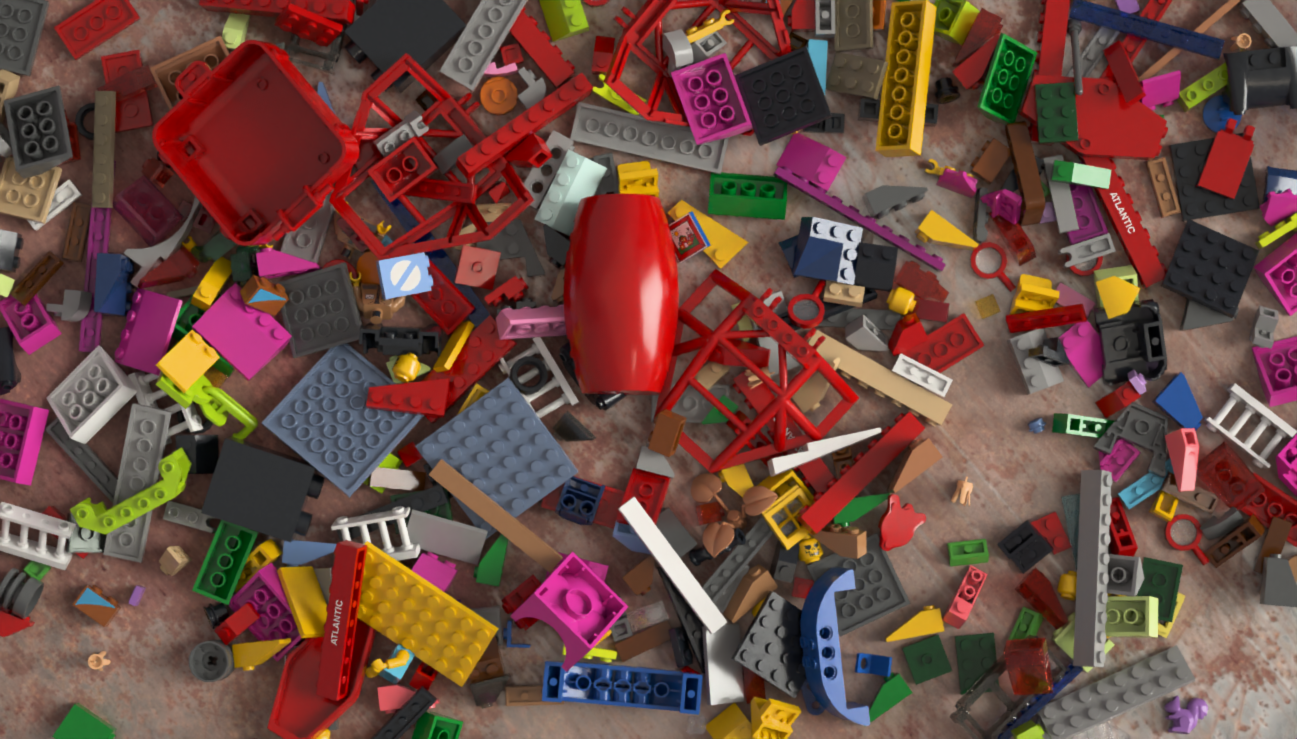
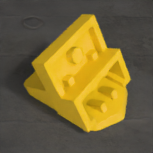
M648 161L618 165V194H644L659 197L657 168L651 169Z
M1022 274L1018 280L1017 290L1012 299L1009 315L1051 309L1059 299V291L1052 289V282L1049 279Z
M754 697L751 700L752 739H787L793 732L792 723L801 713L799 706L770 698L765 700Z

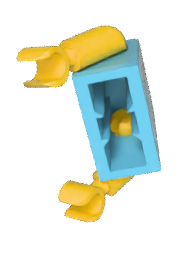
M398 644L385 663L380 658L376 659L366 669L365 674L369 678L379 675L395 685L403 677L415 654L409 649H405L401 644Z

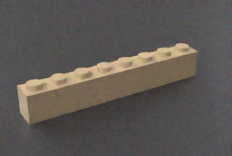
M818 330L808 343L813 346L819 337L824 336L826 340L820 345L817 352L828 364L839 357L840 363L837 369L841 371L840 375L849 380L851 377L858 380L857 384L865 389L868 387L874 389V394L883 399L887 396L892 399L891 403L899 408L902 405L907 407L914 416L919 417L921 415L925 417V422L934 427L936 424L942 425L952 407V404Z

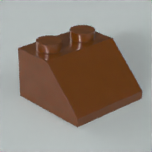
M652 554L622 577L636 596L639 594L644 596L651 590L650 585L653 580L655 562Z
M496 634L468 677L466 685L504 676L505 667Z

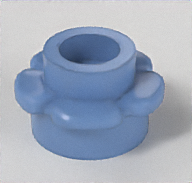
M1042 417L1028 423L1030 428L1028 431H1033L1034 434L1039 433L1045 429L1046 422L1043 421Z

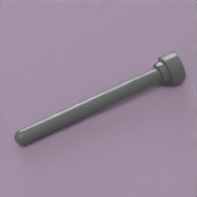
M1073 18L1068 20L1067 33L1071 35L1076 95H1082L1083 86L1078 37L1082 26L1079 19Z

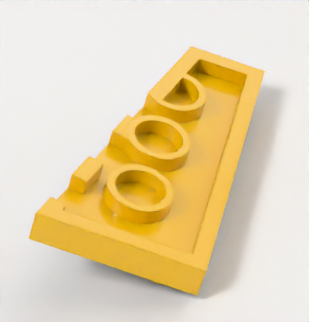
M683 200L678 202L667 213L676 221L693 211L711 246L702 251L719 269L723 268L749 243Z

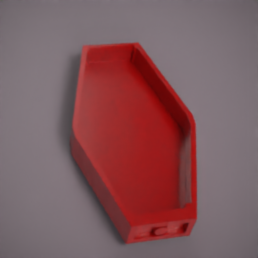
M1034 75L1026 93L1020 115L1037 127L1034 85L1074 82V77ZM1082 77L1083 93L1082 95H1076L1075 93L1079 140L1076 142H1060V144L1082 157L1153 160L1155 156L1158 157L1162 146L1159 145L1161 138L1164 139L1168 131V127H1166L1167 121L1140 101L1129 106L1120 87L1113 82L1102 78Z
M357 618L347 697L337 701L316 695V682L319 678L320 670L319 662L322 656L321 645L324 637H313L304 640L290 653L285 662L267 729L283 739L318 738L358 699L377 630Z

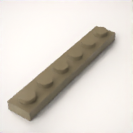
M95 91L92 208H113L115 91Z

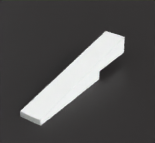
M881 428L806 443L802 446L803 452L769 460L767 463L771 477L874 437L881 433Z

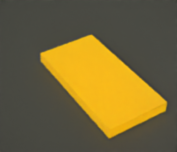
M313 566L280 567L277 573L301 638L324 637L327 604Z

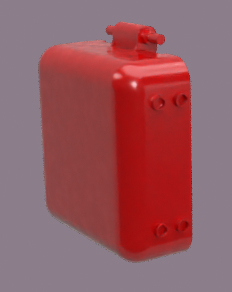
M247 40L241 43L213 70L204 61H194L175 80V87L183 99L157 122L152 133V140L155 148L159 151L158 156L166 165H170L216 220L221 227V233L227 239L242 246L264 245L273 239L278 241L285 233L295 232L323 206L325 197L334 189L333 184L357 162L360 153L359 144L351 134V129L339 120L288 59L289 55L287 52L275 44L257 40Z

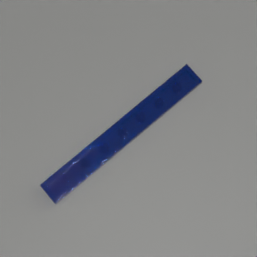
M1074 0L1069 18L1217 60L1220 59L1225 42L1223 39L1084 0Z

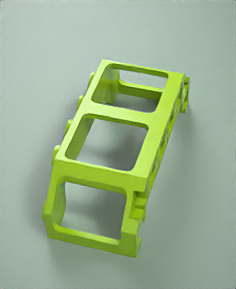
M181 447L173 451L172 454L159 462L158 468L163 480L107 509L103 501L93 504L90 502V497L72 507L70 511L79 527L108 534L179 495L185 489L187 475L191 468V462L183 448Z

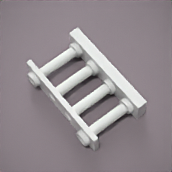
M541 337L533 338L535 343L532 344L531 348L507 362L502 358L500 360L501 363L498 365L503 374L508 373L510 377V369L519 359L536 353L537 355L539 353L542 354L545 359L542 362L545 364L547 371L551 369L554 377L538 392L530 395L522 394V396L533 409L530 402L554 387L558 388L561 386L564 391L561 394L562 397L535 412L539 418H542L565 403H571L574 406L579 401ZM535 367L518 377L521 384L540 374L539 370Z
M144 371L128 375L138 391L135 395L139 404L158 408L156 400L168 395L162 389L152 393L149 382L157 379L158 375L152 373L145 375ZM193 401L186 409L179 403L164 409L172 411V414L182 410L186 421L168 429L166 445L172 443L170 436L189 428L190 432L203 429L202 420L197 414Z
M1236 383L1231 384L1227 389L1231 393L1229 395L1230 398L1214 419L1206 417L1203 421L1207 423L1206 427L1214 433L1217 431L1252 458V463L1260 469L1262 467L1269 468L1271 465L1265 460L1282 438H1292L1297 431ZM1241 401L1246 405L1245 411L1229 431L1225 430L1219 424L1235 403ZM1257 413L1261 417V422L1243 444L1234 436L1251 414ZM1272 425L1277 429L1275 436L1260 455L1256 454L1250 449L1265 428Z
M1 502L0 518L2 519V527L0 531V551L66 570L73 553L66 552L65 550L66 538L69 539L76 524ZM10 521L21 524L20 536L9 533ZM29 527L40 530L38 542L27 539ZM47 533L58 536L57 548L46 545Z
M398 506L390 511L350 518L341 516L331 526L332 530H341L343 541H351L349 527L359 526L363 544H365L367 541L371 543L367 524L378 522L384 546L383 552L399 561L416 558L421 551L419 543L413 544L409 539L404 518L409 515L410 507ZM394 519L397 520L403 544L401 547L395 548L391 545L385 522Z

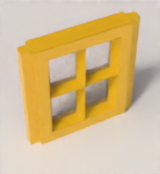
M797 484L777 498L767 510L761 513L786 550L809 534L796 518L800 515V509L806 504L810 506L811 502Z

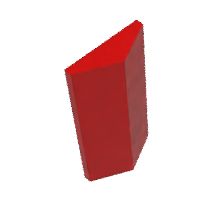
M1254 472L1241 486L1231 504L1249 516L1254 514L1259 522L1269 528L1273 516L1292 522L1286 541L1297 547V500Z

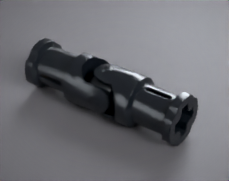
M737 528L734 530L733 541L716 557L724 552L731 551L737 545L745 544L746 538L741 529ZM704 544L697 550L692 549L689 551L690 561L695 566L701 565V562L707 559H714L706 550Z

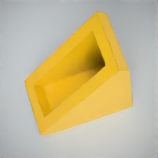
M1160 490L1149 512L1164 521H1171L1179 498Z

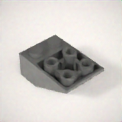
M882 185L865 193L862 198L871 217L881 219L887 216L892 209L895 212L903 209L908 205L907 202L911 200L912 203L922 200L928 189L927 187Z

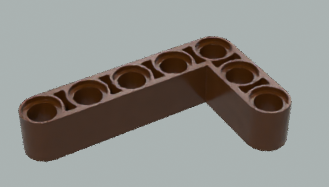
M1026 121L1005 124V133L1020 196L1022 197L1018 224L1020 227L1039 224L1045 209V197Z

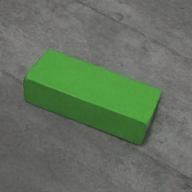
M986 539L947 543L950 566L987 563L989 560Z
M1023 606L1007 642L1029 651L1044 616Z

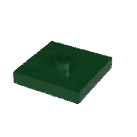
M939 634L902 648L916 685L952 671Z

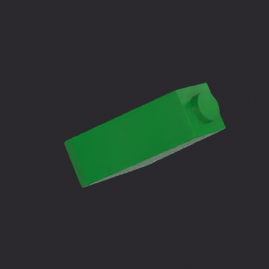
M76 703L52 737L55 739H115L116 735L114 732L117 729L80 703Z

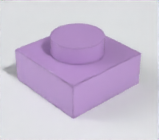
M1052 202L1045 203V209L1039 224L1056 221Z
M1135 370L1127 373L1129 381L1140 395L1147 391L1145 387L1147 382L1141 373L1137 374Z

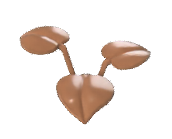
M709 473L697 476L691 486L692 498L698 503H707L714 497L728 514V523H711L703 532V543L709 554L715 558L722 550L728 547L734 539V530L739 528L742 531L746 527L747 521L745 518L747 515H759L776 501L778 495L763 486H753L743 495V502L745 504L741 507V513L737 510L730 511L716 495L722 489L721 480L716 475Z

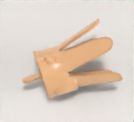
M1246 33L1232 37L1231 40L1236 42L1230 47V50L1234 51L1240 48V52L1245 51L1251 45V37Z
M762 367L761 369L768 377L775 373H769L768 367ZM745 370V375L750 376L748 378L751 381L748 383L750 389L763 383L750 370Z
M967 476L965 481L958 480L957 489L951 498L952 503L956 502L960 494V503L966 506L968 499V505L970 506V493L972 492L973 484L967 482Z
M102 651L99 654L93 652L88 659L90 668L103 671V665L111 663L110 660L103 659L106 651Z

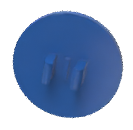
M1222 95L1211 98L1204 106V123L1215 133L1221 129L1224 130L1229 118L1237 120L1235 128L1241 121L1242 115H1234L1233 112H1230L1228 104L1223 101Z

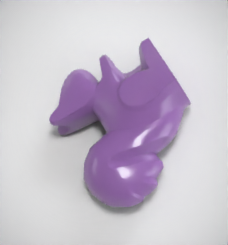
M1175 696L1172 701L1164 706L1166 712L1172 713V715L1165 717V719L1173 721V727L1169 728L1168 732L1190 734V731L1196 727L1198 719L1202 720L1204 716H1207V703L1203 699L1192 698L1188 702L1187 708L1183 709L1180 708L1179 696Z

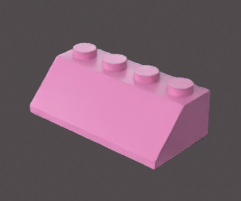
M564 304L557 307H523L515 310L505 308L496 317L500 340L567 335Z

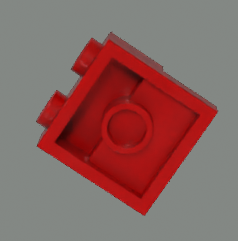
M515 275L484 297L490 307L493 305L495 307L499 306L505 301L503 299L505 296H507L510 302L513 300L517 302L525 296L524 292L529 287L522 277L518 279Z
M534 574L501 600L503 603L502 608L507 614H512L541 585ZM524 617L516 622L514 621L519 629L524 628L526 631L539 619Z

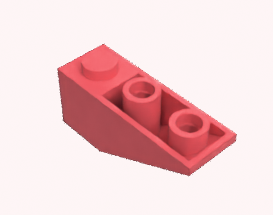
M1182 428L1165 435L1178 491H1194L1199 444L1195 428Z
M970 565L950 601L942 621L957 629L965 623L988 574Z
M400 684L377 687L380 711L385 710V714L396 713L397 709H400L415 694L416 690ZM436 699V702L430 708H435V704L440 703V700Z

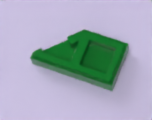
M725 395L719 400L732 413L739 407ZM713 407L701 423L703 425L727 422L728 419Z

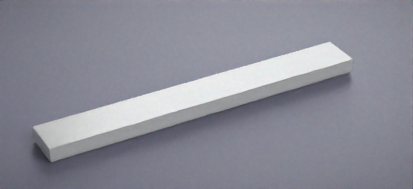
M632 497L619 507L620 513L709 633L713 634L727 623L726 619L637 499Z

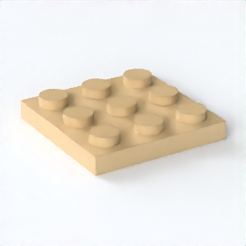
M13 156L7 157L0 174V214L45 224L62 169L55 166L43 174L24 179L15 169Z

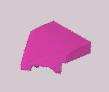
M945 168L943 175L939 176L936 185L973 198L977 190L978 180L967 176V173L959 170V172Z
M1002 189L980 198L983 203H987V206L991 208L993 218L999 214L1014 225L1019 221L1022 197L1016 193Z
M1290 189L1280 194H1276L1275 191L1269 192L1267 202L1260 205L1263 218L1272 227L1297 212V195H1293Z
M1116 440L1110 455L1098 451L1100 470L1112 472V479L1116 483L1141 452L1125 440Z

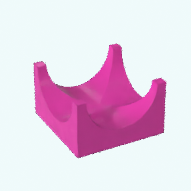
M574 552L570 553L545 578L546 580L510 616L515 622L524 617H533L552 626L562 638L566 648V658L561 666L566 672L597 644L628 608Z

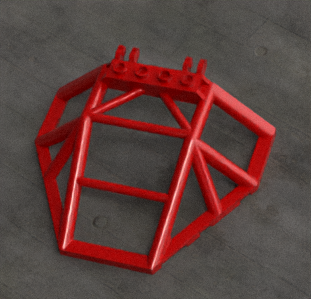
M647 0L636 15L623 6L621 11L631 21L626 24L618 16H615L613 19L624 29L603 82L644 119L690 127L673 78L668 74L669 57L666 56L663 59V17L669 10L707 6L691 25V27L697 26L698 28L715 8L720 13L726 9L730 10V13L726 14L725 18L727 20L734 19L732 24L748 38L746 43L729 62L733 71L753 45L761 50L770 60L792 52L788 31L783 21L784 16L780 1L767 0V3L741 0ZM737 12L771 15L780 51L771 45ZM653 30H655L656 57L642 45ZM630 50L657 74L646 103L619 80ZM664 90L674 113L657 111ZM754 129L743 132L741 134L752 136V134L754 133Z
M407 53L362 93L360 107L351 129V134L358 144H360L361 139L376 140L392 129L365 128L370 108L375 110L392 127L403 121L378 96L405 71H408L438 99L421 115V121L427 126L441 114L454 129H429L420 137L416 136L432 160L437 154L422 136L459 138L464 134L473 147L488 137L470 116L480 106V103L478 101L474 102L467 110L462 107L471 99L472 94L469 92L457 101ZM511 149L488 165L487 168L490 172L476 184L478 185L477 200L503 176L518 198L490 225L487 224L475 204L460 202L451 203L426 220L403 194L398 197V200L416 219L419 225L385 247L344 200L345 197L370 177L367 171L384 159L380 152L354 175L350 176L352 167L336 181L329 202L379 260L491 240L535 200L512 165L505 159V156L513 150ZM452 171L445 174L449 181L460 182ZM475 175L469 178L467 183L475 184ZM468 215L478 232L459 235ZM454 216L446 238L414 243Z
M717 269L705 279L678 309L673 353L661 394L658 396L654 415L655 419L656 415L663 410L671 411L687 387L691 385L742 431L714 460L682 431L678 444L711 474L800 448L806 443L822 440L859 400L857 394L817 352V349L826 340L824 336L819 337L816 343L811 346L807 341L816 334L817 330L814 327L802 338L772 311L782 300L780 296L776 297L769 307L763 303L772 294L773 290L771 288H768L759 299ZM718 285L741 302L713 331L690 313ZM744 315L761 329L730 331ZM684 324L701 336L680 343ZM770 337L778 344L780 387L727 339ZM719 343L777 394L748 426L695 379V376ZM699 350L671 389L677 357ZM786 352L803 367L789 383L787 380ZM816 370L843 398L817 427L790 400ZM775 415L774 444L737 454ZM787 415L800 427L805 435L786 440Z

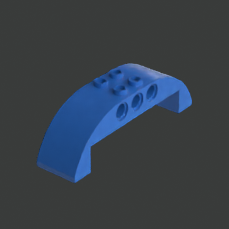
M833 567L817 579L811 587L802 608L800 645L803 648L802 664L805 668L810 690L825 710L840 719L869 726L868 706L856 702H846L834 592L855 589L854 571L849 568Z
M545 661L542 701L560 703L568 701L671 710L697 715L700 713L703 679L701 674L577 662L566 672L561 667L564 661Z

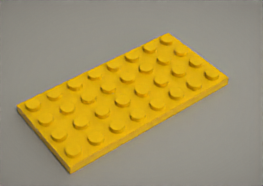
M367 541L364 544L367 545L357 618L396 644H401L405 649H409L417 658L462 687L499 628Z

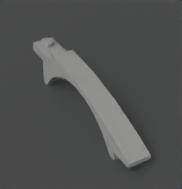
M196 196L187 220L172 237L152 247L126 249L124 252L125 255L142 267L130 282L137 288L141 289L149 284L151 281L150 276L154 271L157 272L161 268L163 259L169 263L172 261L182 242L189 235L196 216L203 206Z

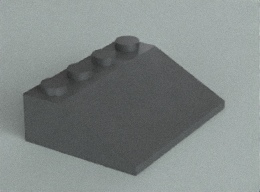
M59 85L4 101L15 169L24 179L43 174L73 157Z

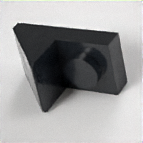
M1058 337L1044 339L1043 345L1029 349L1028 357L1053 367L1069 364V359Z

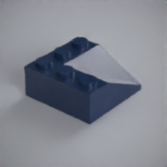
M802 217L792 275L823 280L825 282L830 281L854 285L859 242H861L863 228L817 217Z
M97 253L94 312L104 316L127 317L132 307V301H129L130 293H133V284L130 283L131 274H134V262H132V259L122 254Z

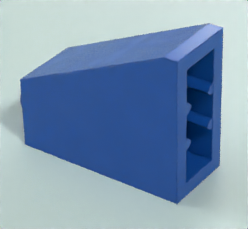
M1179 372L1152 402L1180 428H1195L1196 431L1201 426L1200 421L1203 417L1185 375Z

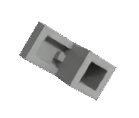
M682 29L664 33L662 48L669 57L668 74L672 77L671 72L688 67L689 64L693 63V52L690 42Z
M523 67L518 71V74L527 84L528 88L518 95V99L528 110L546 97L547 90L542 77L535 82L537 77L530 69L526 70Z
M65 289L63 305L47 303L46 311L54 312V316L61 317L63 321L78 322L85 318L90 310L92 293Z
M1259 305L1251 327L1249 341H1252L1253 344L1261 348H1272L1274 343L1273 333L1279 321L1277 310Z

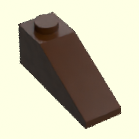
M1252 514L1242 524L1212 545L1204 554L1217 568L1260 538L1265 528Z

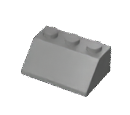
M1044 328L1036 329L1007 340L1027 395L1064 381L1059 366L1053 367L1028 357L1029 349L1043 345V340L1048 339Z

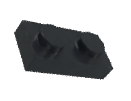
M682 626L669 629L677 668L693 664V654L689 648L688 639Z

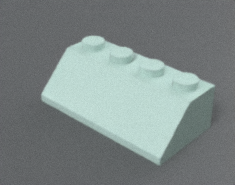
M568 149L535 220L570 236V233L573 232L575 224L573 221L581 199L594 196L607 168Z

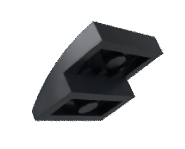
M1028 520L997 544L1008 559L1013 560L1023 574L1054 550L1044 536Z

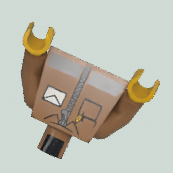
M336 210L334 231L337 240L344 243L340 254L350 259L355 249L360 250L336 223L342 217ZM359 216L379 241L382 242L386 232L391 229V225L384 228V220L377 225Z
M358 271L359 278L353 279L351 272L350 279L351 283H353L358 310L363 312L365 319H370L373 324H380L382 320L392 319L393 314L404 306L406 296L383 299L380 284L361 283V286H359L361 273Z

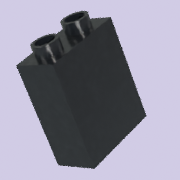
M377 0L344 31L351 40L344 48L359 64L366 58L374 64L377 69L370 76L376 81L405 53L409 54L426 71L458 41L466 24L443 0ZM405 71L385 92L394 86L402 93L416 79L408 71Z
M229 436L224 440L201 513L292 542L296 534L306 536L313 514L305 512L304 509L308 497L319 498L325 477L317 475V470L305 460Z

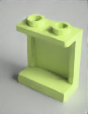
M1075 612L1067 617V623L1063 627L1059 626L1052 633L1054 637L1051 639L1072 660L1074 657ZM1106 639L1105 655L1115 645L1109 639ZM1093 667L1080 668L1088 673Z

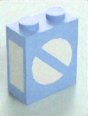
M424 252L376 261L383 299L432 291L433 279L431 274L428 275L427 267H430L429 258L427 255L425 256Z

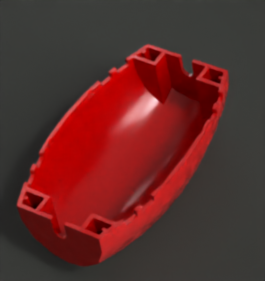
M602 194L582 198L573 221L575 222L573 232L570 233L569 237L571 241L569 251L566 254L563 293L567 339L570 341V356L574 360L576 367L574 371L582 394L624 393V395H659L669 370L675 344L679 302L678 270L674 244L659 197L644 194Z

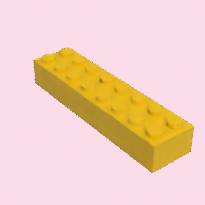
M928 0L892 2L885 59L888 66L883 79L875 151L885 157L921 156L937 7Z

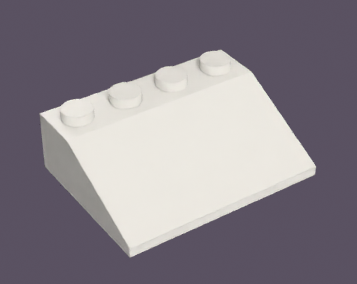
M98 345L46 399L69 437L86 444L138 391L125 372Z

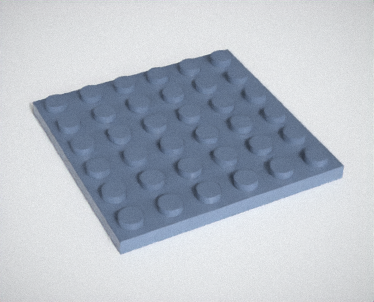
M343 344L330 348L264 419L262 425L350 498L424 415L367 408L369 387L394 385L396 383L350 345Z
M509 377L415 446L432 469L441 459L444 460L514 518L579 472ZM452 494L477 528L488 531L486 539L497 532L493 526Z

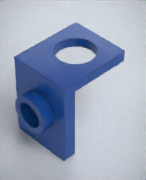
M508 620L507 628H504L503 640H507V647L530 648L531 644L512 643V620Z
M857 653L855 672L890 677L892 657ZM863 658H865V660H866V665H865V667L862 669V668H861V660H862Z

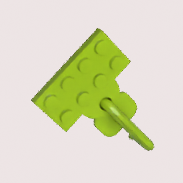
M161 371L156 385L185 409L194 401L199 404L204 416L220 427L225 424L229 413H231L245 425L241 431L232 435L242 440L257 428V418L222 389L213 387L204 374L183 393Z

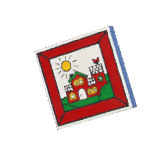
M693 211L669 225L675 256L679 263H683L711 246Z

